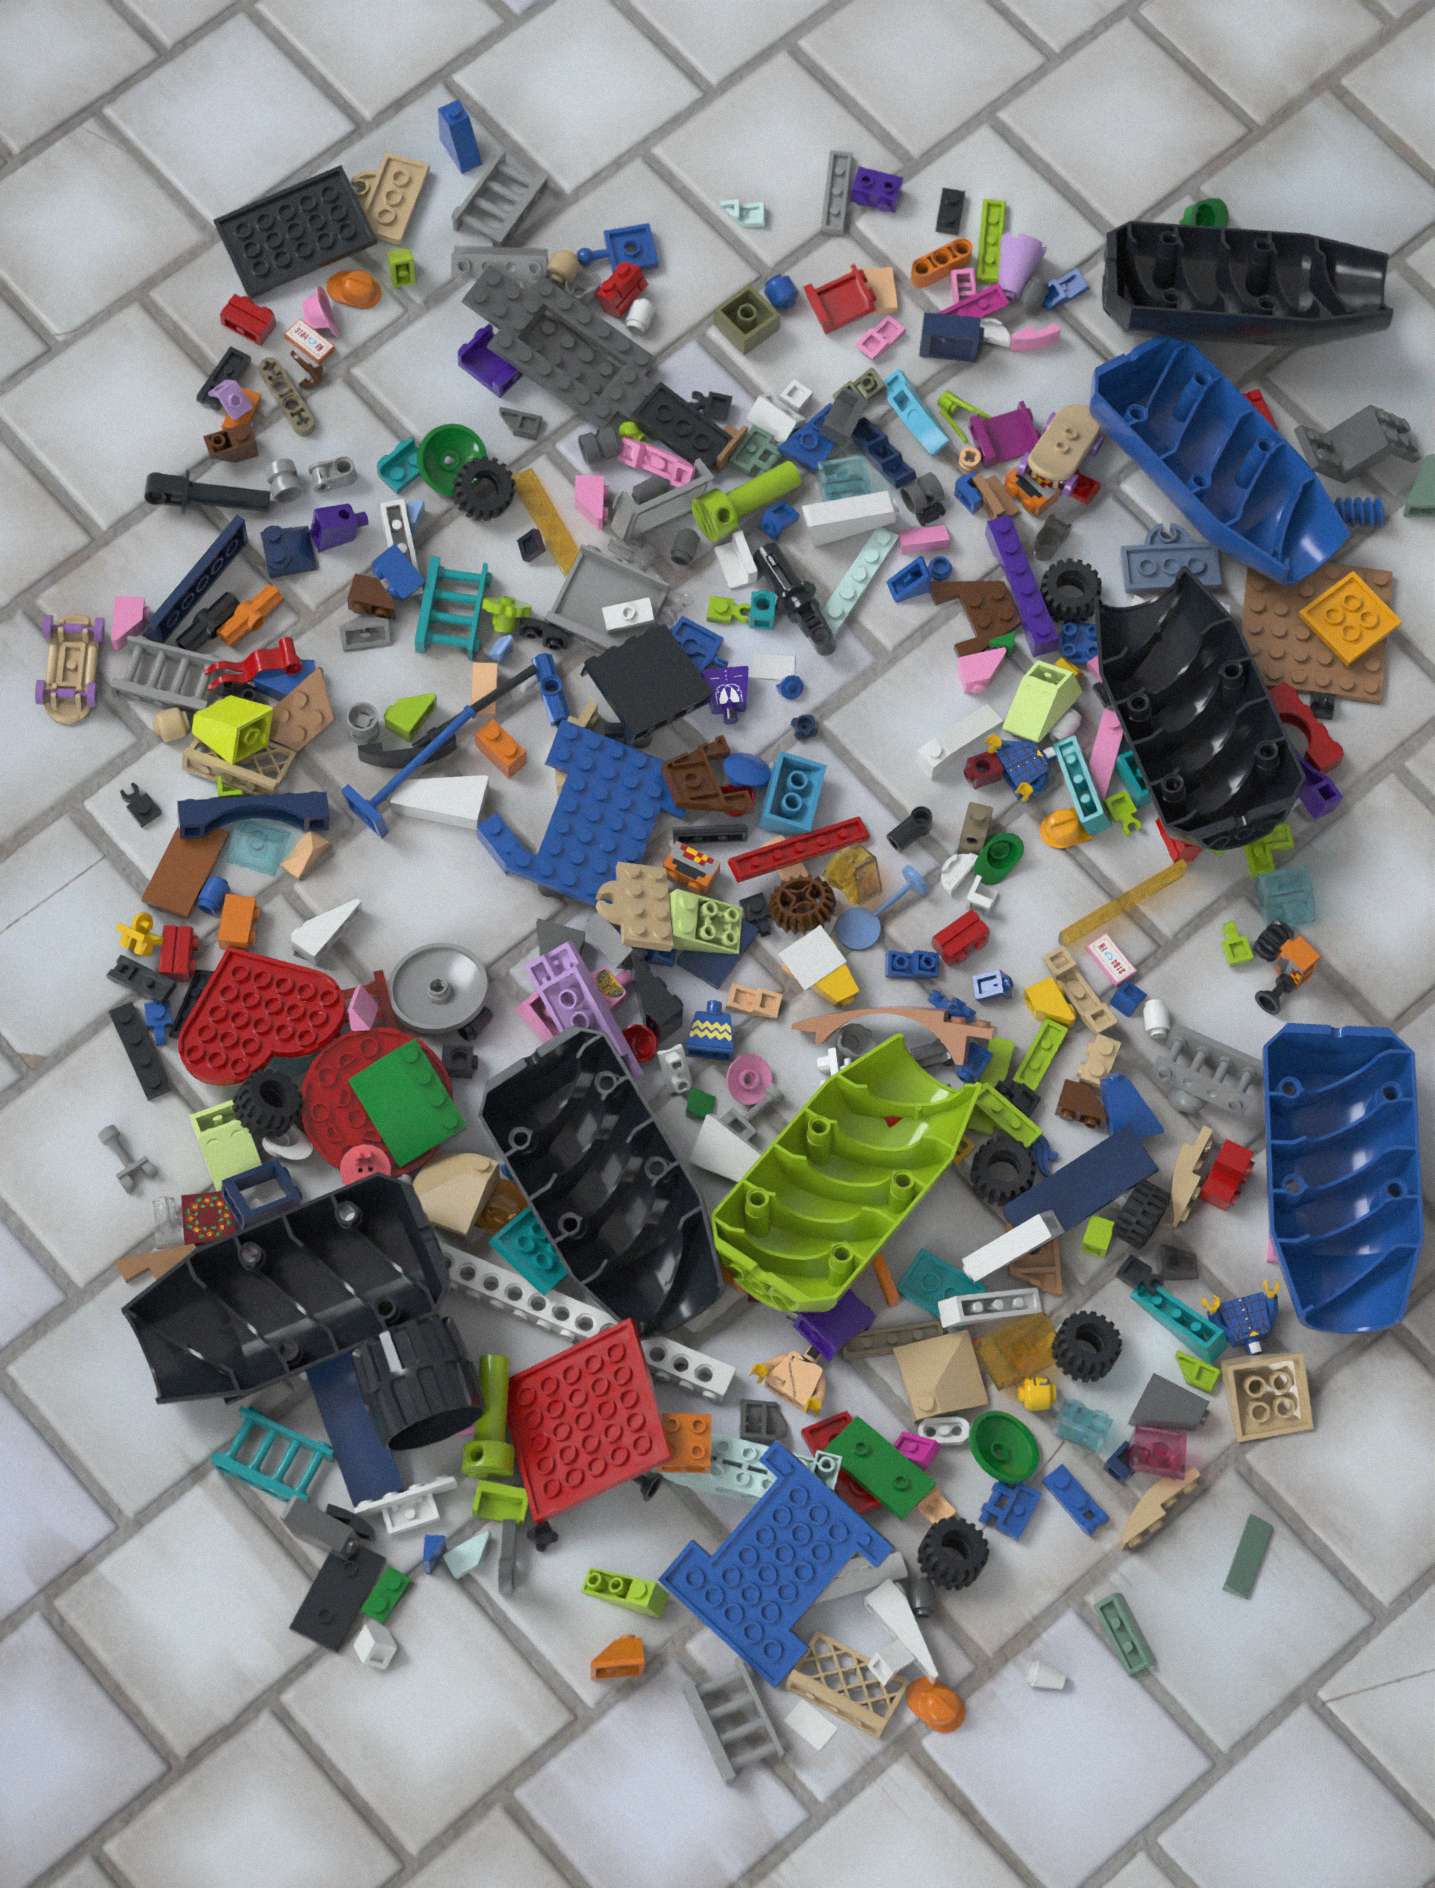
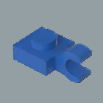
M167 1000L164 1006L157 1002L144 1003L147 1030H154L156 1045L167 1044L165 1028L173 1026L170 1001Z

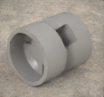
M279 459L265 467L264 473L267 482L271 485L270 490L276 503H291L303 495L304 491L300 479L297 477L294 462L291 459Z
M366 702L352 705L346 715L350 739L358 745L375 742L380 733L376 708Z

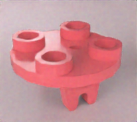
M362 1144L353 1147L344 1155L340 1164V1176L345 1186L376 1172H381L390 1176L391 1172L388 1157L381 1149L373 1145ZM359 1168L363 1170L361 1173L358 1172ZM368 1168H373V1171L369 1172Z

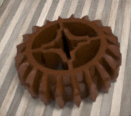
M800 873L798 878L790 876L789 881L781 880V886H775L774 893L770 894L769 910L771 918L776 922L778 928H783L786 933L792 930L794 935L798 932L806 935L807 931H812L820 925L824 929V922L830 923L831 916L835 915L836 898L834 897V891L827 883V880L822 881L820 876L814 879L811 874L803 877ZM816 898L821 900L820 903L815 902ZM786 905L790 907L788 911L784 909Z

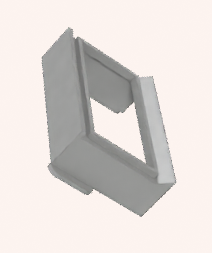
M700 458L696 459L694 464L696 471L693 481L639 506L634 503L627 492L622 491L616 495L613 508L617 510L611 528L624 545L692 513V500L703 495L709 483L708 481L715 478Z

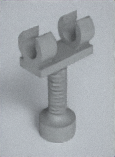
M772 1083L764 1090L765 1096L744 1116L740 1115L732 1107L729 1112L721 1117V1120L730 1127L736 1121L744 1129L740 1135L749 1142L757 1136V1130L750 1122L757 1118L770 1104L778 1105L785 1099L781 1090Z
M109 1125L99 1132L98 1138L103 1145L109 1144L126 1167L117 1173L116 1177L128 1194L136 1189L133 1181L130 1179L131 1175L142 1169L150 1180L157 1175V1171L146 1155L134 1162L118 1140L120 1132L116 1126Z

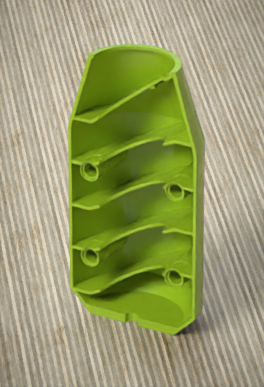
M900 1032L827 1078L711 1213L715 1248L723 1267H727L733 1272L734 1281L747 1293L776 1310L791 1312H826L831 1310L950 1168L983 1084L978 1081L975 1084L964 1083L962 1089L957 1090L939 1082L915 1061L905 1044L904 1035ZM893 1116L902 1117V1119L889 1128L883 1117Z

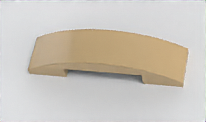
M1064 945L1042 957L1054 982H1058L1061 985L1067 1002L1073 1006L1078 1017L1096 1035L1101 1034L1118 1024V1020L1106 1003L1100 1002L1079 973L1077 963Z

